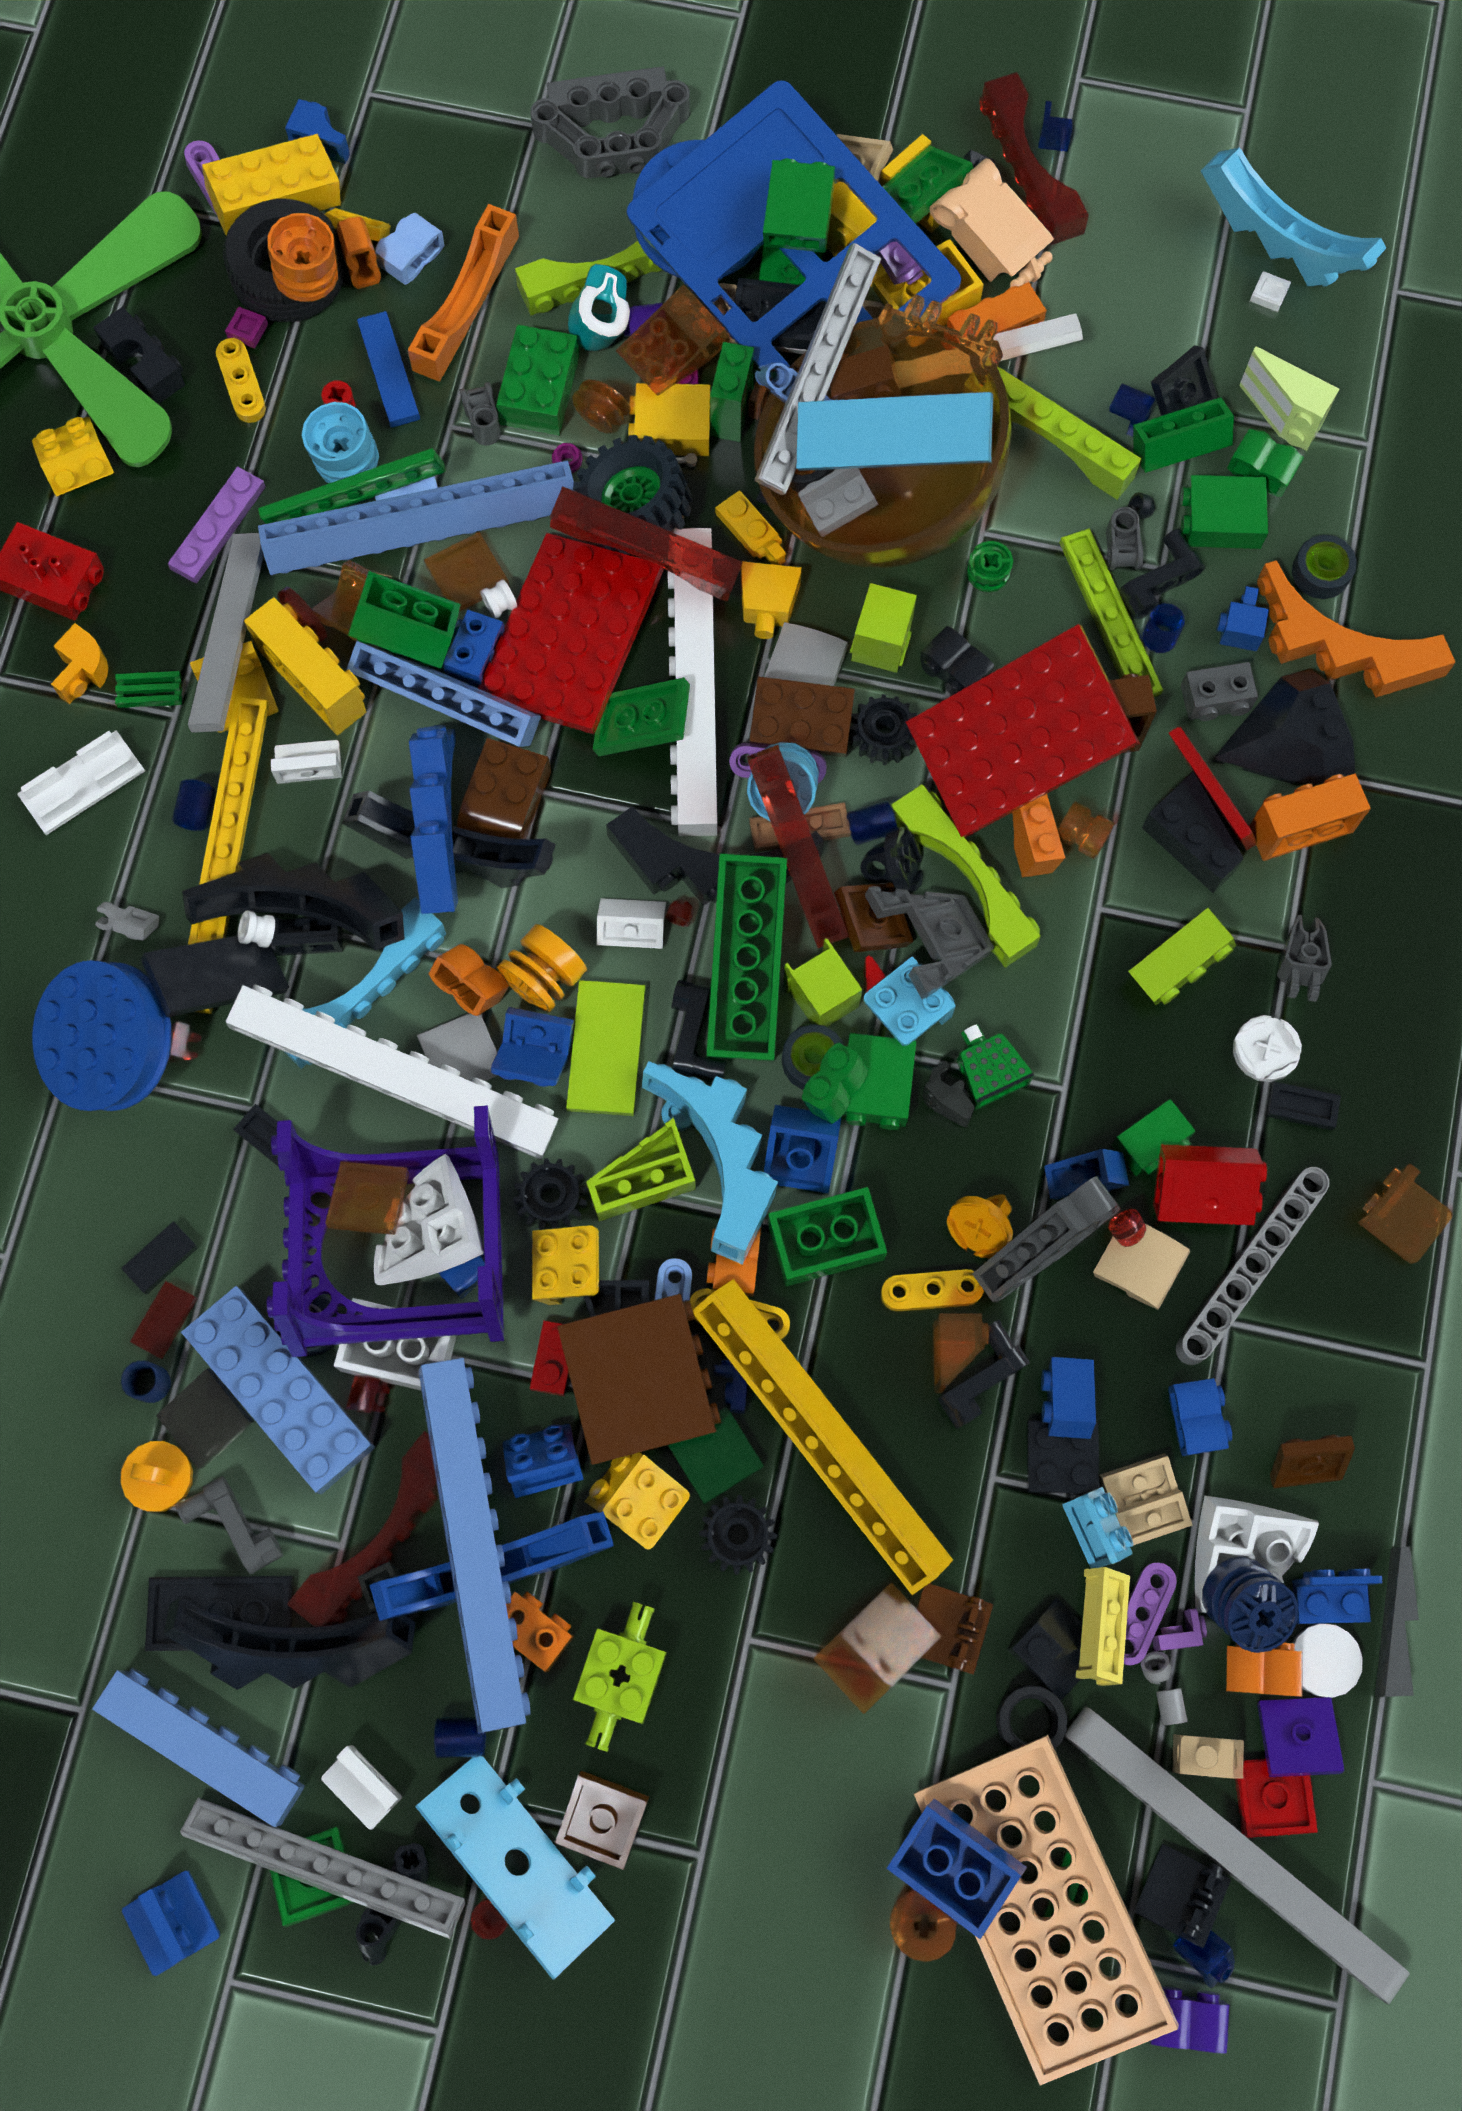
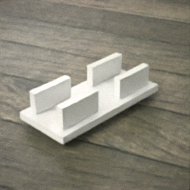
M117 730L113 733L110 731L106 732L76 752L78 755L56 769L53 766L20 787L22 791L18 793V796L45 835H48L145 772Z

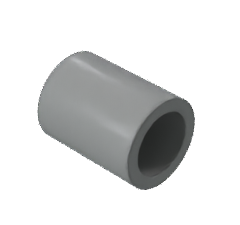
M1181 1688L1156 1692L1162 1725L1188 1722Z

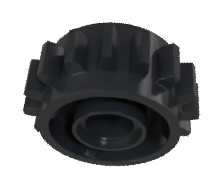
M882 694L881 698L878 699L869 697L866 705L862 703L858 705V714L852 713L851 723L853 725H850L849 735L854 736L851 745L852 747H859L860 757L866 755L870 758V763L880 761L883 765H887V762L892 760L899 763L900 757L903 754L905 756L911 754L912 748L910 746H916L917 744L906 721L917 716V713H910L909 703L903 704L899 702V697L897 696L892 699ZM886 726L892 731L884 734L879 732L877 728Z
M544 1158L542 1165L537 1166L533 1162L531 1163L532 1170L529 1173L524 1171L520 1173L523 1182L522 1184H515L514 1188L521 1195L514 1197L515 1205H523L517 1212L520 1218L529 1216L526 1223L530 1228L536 1223L539 1225V1230H545L547 1227L556 1229L564 1225L565 1227H572L571 1220L574 1218L577 1220L582 1219L579 1209L587 1208L588 1203L581 1196H585L589 1192L588 1187L579 1186L585 1179L582 1174L574 1176L576 1169L573 1164L566 1168L563 1166L562 1159H558L556 1164L549 1162L548 1158ZM548 1189L560 1191L559 1199L553 1203L543 1201L542 1196Z
M741 1495L737 1496L736 1503H730L728 1498L725 1497L723 1498L722 1508L719 1509L715 1505L711 1506L714 1514L712 1518L704 1516L702 1519L708 1525V1530L699 1531V1536L708 1538V1542L701 1546L702 1551H712L713 1554L708 1561L710 1563L717 1560L721 1561L720 1571L722 1572L728 1566H732L734 1574L739 1575L740 1567L746 1566L748 1572L752 1573V1563L757 1561L759 1564L764 1565L766 1562L762 1554L764 1552L772 1554L774 1551L767 1543L768 1540L777 1539V1534L768 1530L769 1527L775 1524L774 1519L765 1520L764 1515L768 1510L766 1507L759 1510L754 1508L756 1502L754 1498L748 1504H745ZM741 1525L746 1528L749 1537L744 1544L735 1545L729 1541L727 1534L731 1527Z

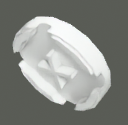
M1263 1015L1250 1019L1239 1029L1233 1043V1054L1237 1065L1247 1076L1257 1081L1273 1082L1285 1078L1296 1068L1300 1059L1302 1044L1295 1029L1282 1019L1278 1020L1271 1018L1272 1016Z
M1321 1623L1307 1627L1295 1636L1292 1642L1295 1644V1651L1303 1652L1302 1689L1315 1696L1333 1698L1346 1694L1357 1684L1362 1673L1363 1657L1358 1643L1349 1632L1336 1625Z

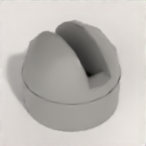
M1151 1652L1146 1654L1141 1661L1143 1674L1150 1683L1160 1684V1682L1169 1680L1172 1668L1169 1658L1165 1653ZM1158 1666L1159 1670L1153 1671L1152 1667Z

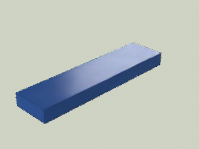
M384 311L357 319L390 427L420 420L387 312Z

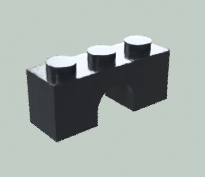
M122 306L93 327L101 346L119 365L132 357L142 358L130 370L137 386L157 404H160L185 386L181 376L183 368L179 361L173 355L168 357L163 352L165 348L154 334L149 336L145 332L147 329L136 314L131 316Z

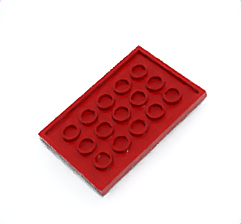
M546 533L516 600L518 607L512 610L508 618L503 636L501 635L497 643L495 654L485 670L482 683L478 686V689L538 714L543 720L595 734L663 574L662 564Z
M1080 624L906 721L960 836H964V838L1140 744Z

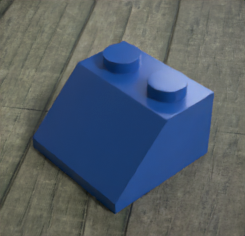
M775 1105L770 1126L764 1172L770 1175L773 1180L778 1181L777 1185L829 1194L841 1118L831 1124L812 1114L810 1110Z

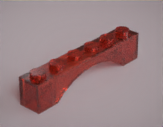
M1015 72L984 83L983 94L979 99L980 108L983 115H987L991 122L993 136L995 139H999L1003 146L1004 158L1008 163H1011L1018 186H1022L1026 193L1028 207L1031 211H1035L1038 220L1054 238L1050 243L1053 245L1084 234L1089 215L1077 191L1052 177L1038 163L1031 152L1025 137L1023 122L1029 95L1018 73Z
M563 486L550 515V528L579 540L607 545L641 557L672 572L698 590L727 602L743 563Z
M775 745L747 756L748 764L783 856L787 858V867L817 948L823 947L826 938L830 943H834L849 937L779 746Z
M426 1431L420 1435L402 1458V1478L398 1498L389 1519L379 1534L364 1550L347 1562L330 1570L311 1574L287 1605L314 1627L341 1624L347 1615L344 1609L353 1598L357 1601L363 1595L357 1577L389 1562L393 1556L390 1552L398 1540L403 1543L415 1529L416 1525L412 1523L421 1511L426 1514L437 1501L438 1496L435 1493L438 1488L429 1434Z

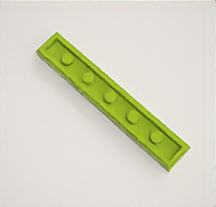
M1090 528L1062 537L1059 544L1119 677L1127 674L1149 675L1153 696L1161 695L1163 688Z

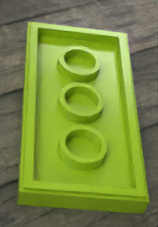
M579 980L567 1111L634 1116L645 985Z

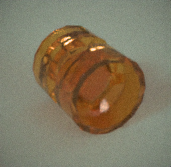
M1075 801L1061 822L1058 834L1061 842L1069 846L1078 844L1079 852L1095 860L1116 823L1101 815L1095 818L1092 817L1091 809Z

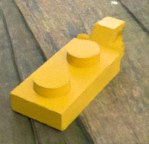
M740 490L715 507L716 515L753 557L757 556L761 559L765 556L773 565H782L786 562V552L780 546L782 539L779 537V534Z

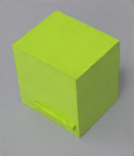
M870 583L850 649V653H852L851 661L897 673L899 666L902 667L912 634L910 628L917 595Z
M827 938L824 940L823 952L795 970H792L788 962L785 964L783 983L786 986V992L791 993L811 1024L828 1027L859 1008L862 988Z

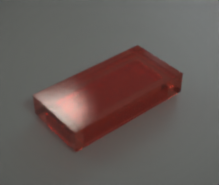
M165 1281L130 1342L163 1359L198 1298Z

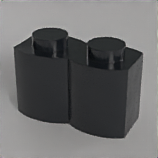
M946 626L921 651L920 661L922 669L929 676H936L943 680L945 688L951 695L965 689L994 671V664L977 648L971 646L961 634L949 626Z

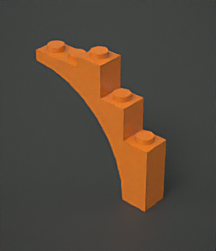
M1277 560L1264 564L1257 579V586L1260 594L1267 599L1271 620L1273 623H1276L1269 636V646L1272 653L1277 654L1281 664L1316 654L1317 665L1321 671H1324L1328 681L1364 670L1365 684L1368 688L1372 689L1375 698L1445 677L1456 663L1444 635L1424 639L1392 640L1368 636L1343 627L1322 615L1301 597L1287 580Z

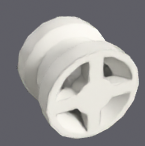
M503 579L498 581L496 586L491 589L484 588L480 590L481 597L494 619L501 617L503 611L507 609L512 611L518 607L513 593Z
M246 910L242 914L238 927L239 942L243 944L255 942L259 947H269L275 931L274 917L267 914L261 917L257 916L253 911Z

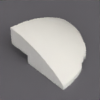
M446 1154L434 1160L413 1178L415 1187L404 1201L396 1200L385 1219L388 1231L383 1245H376L374 1280L377 1285L399 1283L429 1276L484 1254L481 1235L470 1202L449 1156Z
M1204 1496L1195 1559V1607L1198 1613H1206L1202 1603V1589L1207 1576L1218 1564L1229 1558L1245 1556L1257 1560L1279 1581L1284 1583L1282 1579L1283 1574L1294 1562L1301 1563L1309 1551L1319 1522L1265 1506Z

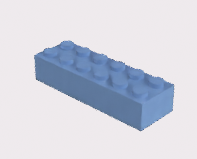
M235 1286L181 1332L315 1493L322 1495L376 1448L300 1357H292L287 1345H282L281 1337L275 1331L274 1326L239 1287Z

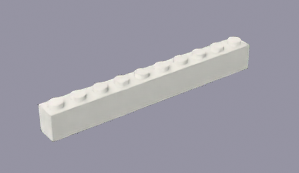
M711 528L673 529L674 541H667L668 560H674V569L668 570V589H674V598H668L669 618H675V627H669V647H675V656H669V676H676V679L684 677L690 683L684 738L677 741V745H670L671 765H677V775H671V795H677L678 805H671L672 825H678V836H717Z
M244 985L242 986L226 1020V1024L230 1029L471 1131H474V1106L488 1105L496 1141L542 1160L558 1123V1118L553 1116V1110L540 1104H536L534 1108L523 1104L522 1097L509 1091H504L503 1095L490 1090L492 1085L474 1077L472 1082L459 1077L460 1071L448 1065L442 1064L441 1068L428 1064L429 1058L414 1051H411L409 1055L397 1050L398 1045L384 1038H379L378 1042L365 1037L367 1032L349 1024L347 1028L334 1024L335 1019L325 1013L317 1011L315 1015L303 1011L304 1006L292 999L285 998L284 1002L271 997L273 994L271 991L261 986L253 985L252 989Z

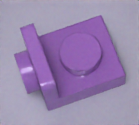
M891 242L876 254L881 258L880 263L894 285L907 282L910 285L923 276L922 269L898 242Z
M1197 1608L1184 1611L1187 1632H1183L1182 1625L1161 1628L1162 1635L1154 1636L1152 1640L1154 1652L1203 1645L1202 1638L1207 1636L1206 1623L1203 1616H1198Z

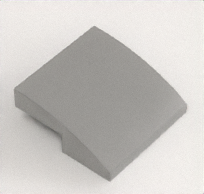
M784 622L764 677L834 686L849 645L846 641L830 634Z
M468 1013L417 1035L425 1056L429 1058V1064L441 1068L442 1064L453 1067L461 1072L459 1077L471 1082L474 1077L487 1081L498 1076L491 1073V1065L497 1050L481 1014L474 1016Z

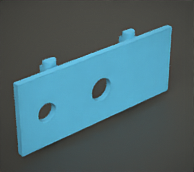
M478 1752L415 1807L552 1980H554L615 1919L587 1886L596 1877L590 1868L585 1866L577 1873L516 1797L525 1790L523 1785L515 1778L506 1786L481 1753ZM471 1794L478 1799L479 1810L476 1813L468 1814L462 1810L460 1800L463 1795ZM510 1850H520L527 1856L529 1866L525 1874L516 1876L507 1870L504 1860L507 1852Z

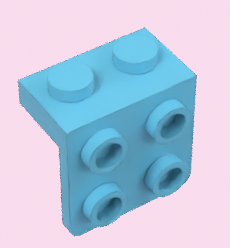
M910 957L866 992L863 999L868 1008L903 1046L911 1044L938 1021L943 1025L952 1018L956 1007L951 995L943 988H940L929 997L921 999L908 975L913 967L922 965L913 957Z
M1103 1487L1062 1504L1090 1568L1114 1564L1133 1554L1130 1548L1133 1546L1132 1537L1125 1526H1120L1115 1515L1118 1512L1117 1504L1109 1492L1105 1493Z

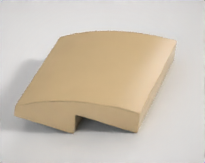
M1125 1214L1093 1273L1096 1278L1126 1291L1129 1297L1159 1310L1186 1261L1190 1249L1162 1232Z
M1165 1453L1099 1475L1105 1493L1109 1492L1117 1504L1118 1512L1115 1515L1120 1526H1125L1128 1529L1133 1545L1193 1526L1183 1492L1177 1487L1169 1457Z

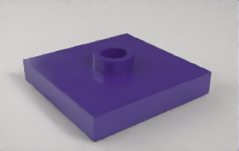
M1331 1697L1261 1700L1257 1703L1269 1777L1342 1774L1345 1771Z

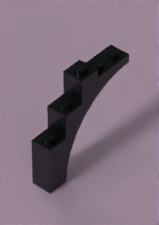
M371 791L353 794L342 824L405 859L413 858L411 835L415 828L413 811L392 803ZM452 826L455 873L472 871L500 888L519 886L525 877L545 875L553 862L552 854L556 844L546 838L530 840L511 839L481 834Z
M633 806L606 824L608 838L653 895L660 890L663 892L668 891L678 882V878L681 877L703 906L710 901L713 903L717 901L720 854L694 849L669 838L650 825ZM814 831L793 844L769 852L749 854V856L787 858L786 883H788L795 877V871L804 865L807 867L813 865L822 857L824 840L817 831Z
M265 853L239 862L238 872L182 891L185 915L191 924L217 917L241 914L248 910L254 913H288L321 919L355 934L374 950L405 939L403 912L365 872L334 882L316 862L285 872L269 853Z
M178 1598L170 1603L164 1635L211 1662L210 1674L236 1690L266 1673L295 1689L323 1672L352 1688L412 1653L415 1622L405 1615L379 1621L378 1614L375 1612L369 1616L342 1624L314 1628L260 1626L225 1618L203 1610L182 1598Z

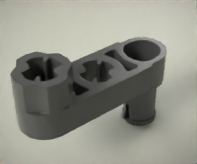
M223 1476L203 1486V1491L175 1505L184 1524L190 1523V1521L212 1509L217 1511L243 1565L250 1574L284 1556L280 1544L271 1529L268 1528L254 1535L236 1496Z

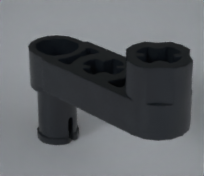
M1180 529L1171 531L1163 538L1164 544H1166L1175 561L1134 578L1120 588L1119 594L1133 619H1142L1158 608L1159 603L1155 596L1196 578L1205 570V565L1196 551L1191 550Z
M678 980L671 1008L684 1011L686 1015L672 1069L676 1073L687 1077L697 1075L715 1079L717 1076L723 1079L727 1062L699 1056L698 1052H696L711 987Z
M997 1320L981 1331L997 1354V1362L938 1398L939 1403L956 1430L982 1414L974 1398L1030 1363L1020 1346L1014 1345L1000 1320Z
M416 1843L400 1846L394 1855L395 1863L390 1871L425 1884L429 1877V1867L424 1848ZM415 1863L418 1864V1866L414 1868L412 1864ZM409 1865L411 1869H405V1866ZM368 1907L365 1909L356 1928V1940L366 1963L370 1960V1965L373 1966L385 1960L387 1955L385 1946L388 1940L392 1939L402 1920Z

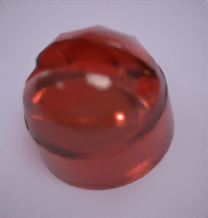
M677 899L669 905L665 918L675 925L688 927L693 918V906L688 901H685L683 904L681 899Z

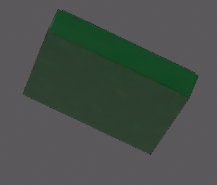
M727 1406L718 1411L721 1423L715 1424L716 1432L668 1445L704 1505L764 1467Z

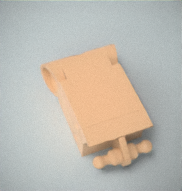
M985 158L966 174L961 186L948 190L930 206V214L934 220L944 228L952 231V236L990 283L1001 273H1007L1012 277L1019 270V277L1010 282V287H1019L1028 282H1036L1041 277L1044 266L1053 259V255L1049 251L1043 252L1039 259L1035 258L1054 238L1008 184L1002 183L1000 173L990 159Z

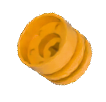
M535 924L520 940L522 947L528 955L526 956L513 949L508 954L512 962L504 959L497 968L509 986L521 998L542 1011L549 1013L556 1006L552 998L561 1000L565 996L557 981L572 987L587 971V967L577 953L561 938L544 926Z

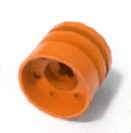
M293 213L280 218L271 227L267 236L273 280L278 290L286 297L299 302H313L326 297L334 289L338 280V267L332 231L319 217L307 213Z

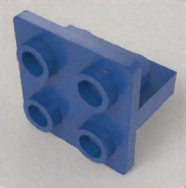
M570 1424L551 1425L543 1431L528 1435L518 1434L503 1442L506 1476L508 1482L512 1485L515 1498L584 1480Z
M188 1870L183 1871L160 1886L151 1888L138 1896L137 1900L122 1908L124 1918L153 1976L161 1974L221 1936Z

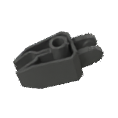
M1298 915L1285 941L1277 976L1282 982L1287 983V997L1296 998L1300 985L1308 986L1307 999L1308 1001L1316 1002L1319 996L1320 984L1323 983L1332 965L1327 931L1321 920L1315 917L1310 931L1306 932L1303 928L1302 915Z

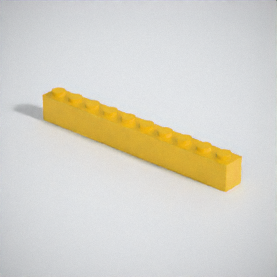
M731 1280L711 1293L692 1310L694 1316L911 1595L936 1579L953 1561L952 1557L735 1280Z

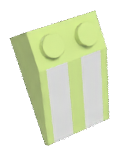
M1257 346L1251 354L1239 385L1279 437L1285 439L1290 445L1300 447L1306 451L1323 425L1339 392V388Z

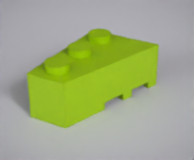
M1207 908L1128 972L1155 1005L1161 1001L1165 1005L1180 993L1178 990L1188 981L1191 984L1207 972L1206 968L1214 962H1220L1233 951V948L1236 947L1235 940L1211 910Z
M674 1117L666 1122L665 1126L639 1142L638 1146L623 1157L620 1156L586 1181L599 1222L696 1190L695 1178Z

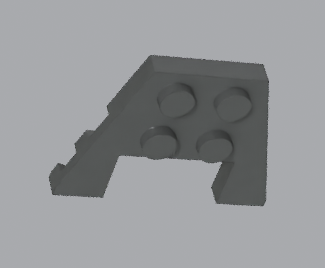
M876 886L869 887L865 893V897L877 919L907 913L934 963L913 967L908 974L921 999L929 997L988 957L994 949L992 942L965 895L936 892L914 895L909 894L908 890L895 889L894 892L881 891V887Z

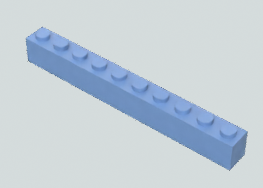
M568 460L259 525L260 544L270 575L289 573L297 569L318 567L325 563L350 560L354 557L372 553L379 554L386 550L400 547H412L416 544L433 540L440 541L447 537L461 534H473L477 531L494 527L501 528L508 524L522 521H534L541 517L566 514L569 511L577 510L573 500V496L576 495L573 490L574 481Z
M464 1358L423 1364L420 1366L418 1373L478 1734L526 1724L525 1716L531 1714L527 1692L521 1693L519 1678L524 1677V1669L521 1656H515L512 1641L518 1639L515 1619H508L506 1604L511 1603V1593L508 1581L502 1582L500 1567L505 1566L502 1545L495 1544L493 1531L499 1529L498 1518L495 1508L489 1509L487 1495L492 1494V1483L489 1472L483 1473L481 1459L486 1458V1448L483 1437L477 1438L475 1424L480 1423V1414L477 1402L471 1403L469 1389L474 1388L471 1367L465 1368Z

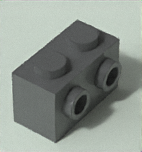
M1249 662L1186 672L1180 685L1189 720L1200 719V721H1210L1219 715L1225 714L1241 716L1252 709L1258 698Z

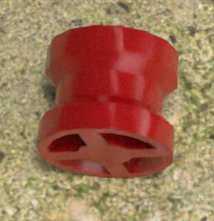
M339 380L331 381L322 389L321 396L324 404L342 402L356 408L351 387L346 382Z

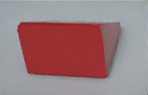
M872 956L865 957L863 967L864 993L868 992L886 977Z

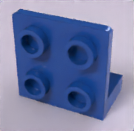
M1370 1569L1338 1571L1339 1577H1335L1334 1570L1303 1572V1579L1292 1580L1293 1593L1298 1603V1621L1296 1624L1371 1622L1368 1585L1383 1583L1382 1576H1371Z

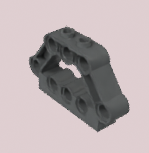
M664 66L548 82L546 83L548 98H543L533 103L530 112L534 137L542 143H548L570 161L580 176L585 178L610 177L618 174L641 172L657 153L666 148L679 125L687 121L690 116V90L682 81H667ZM630 115L635 119H642L648 116L642 128H639L632 134H626L623 131H613L604 138H597L580 128L589 125L593 120L613 123L618 121L621 116Z
M1095 1176L1073 1191L1069 1196L1054 1204L972 1273V1275L992 1302H998L1071 1251L1119 1212L1121 1208L1098 1177Z

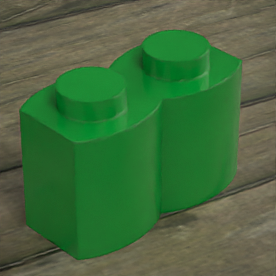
M1249 429L1232 456L1227 469L1235 476L1266 477L1267 492L1273 496L1282 497L1304 457L1296 448L1276 443L1268 433Z
M839 1042L834 1044L824 1055L820 1071L814 1074L806 1083L802 1093L803 1102L812 1114L831 1124L835 1123L845 1113L850 1095L854 1094L865 1081L868 1067L858 1052Z

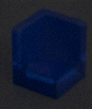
M1046 101L1038 148L1068 152L1073 129L1072 119L1050 116L1052 101Z
M1122 383L1109 407V411L1130 421L1126 434L1133 437V425L1148 420L1156 398Z

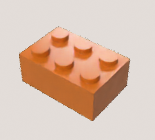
M1356 773L1346 777L1343 774H1337L1326 779L1323 784L1314 787L1312 784H1306L1294 790L1292 794L1282 796L1281 793L1267 797L1256 812L1249 827L1257 841L1256 846L1263 861L1353 833L1371 807Z

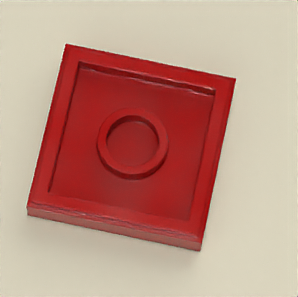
M1266 1759L1243 1760V1778H1236L1235 1783L1241 1831L1244 1836L1252 1838L1318 1833L1310 1775L1269 1777Z

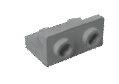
M859 468L835 469L822 479L811 482L798 493L821 537L826 536L878 505Z

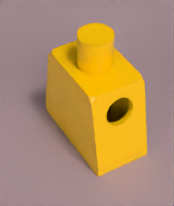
M741 562L743 620L746 623L755 624L754 635L756 637L771 639L774 633V626L783 627L784 622L789 623L800 588L801 567Z

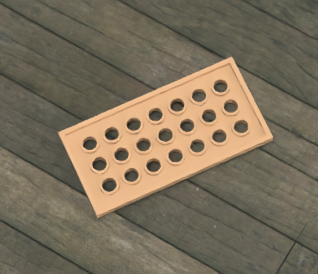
M1048 1735L914 1793L921 1812L924 1811L934 1798L952 1812L957 1804L969 1806L973 1813V1819L968 1824L1018 1861H1029L1038 1870V1877L1034 1881L1019 1879L982 1938L976 1937L1039 2085L1178 2029L1179 2024ZM1025 1775L1035 1777L1039 1782V1792L1033 1796L1024 1794L1019 1786L1021 1777ZM993 1789L1001 1791L1005 1795L1006 1806L1001 1810L992 1809L986 1800L988 1791ZM1048 1811L1054 1816L1056 1825L1053 1830L1043 1831L1038 1828L1035 1822V1816L1038 1812ZM1013 1825L1021 1831L1022 1841L1020 1844L1012 1846L1004 1841L1002 1830L1005 1826ZM1064 1847L1070 1852L1072 1862L1069 1866L1059 1867L1052 1861L1051 1852L1054 1848ZM1073 1883L1083 1885L1088 1892L1087 1901L1080 1904L1073 1902L1067 1894L1069 1885ZM1041 1897L1049 1899L1054 1906V1914L1047 1918L1039 1916L1034 1910V1901ZM1004 1912L1015 1913L1020 1920V1928L1014 1932L1005 1930L1000 1922L1001 1914ZM1088 1920L1100 1922L1104 1927V1936L1099 1940L1088 1938L1084 1933V1923ZM1055 1934L1064 1935L1070 1942V1951L1065 1954L1054 1952L1050 1946V1938ZM1022 1948L1030 1949L1036 1956V1965L1032 1968L1022 1967L1017 1962L1016 1952ZM1105 1957L1115 1958L1121 1965V1973L1115 1977L1105 1975L1100 1968V1961ZM1071 1971L1082 1973L1087 1981L1086 1988L1081 1991L1071 1989L1067 1985L1066 1975ZM1037 1985L1048 1987L1052 1992V2002L1047 2005L1037 2003L1032 1996V1989ZM1122 1994L1133 1996L1137 2001L1138 2009L1132 2014L1123 2013L1117 2007V1997ZM1088 2008L1097 2009L1103 2016V2024L1098 2028L1087 2026L1083 2021L1082 2012ZM1054 2022L1064 2024L1069 2031V2038L1063 2042L1053 2040L1049 2035L1048 2026Z

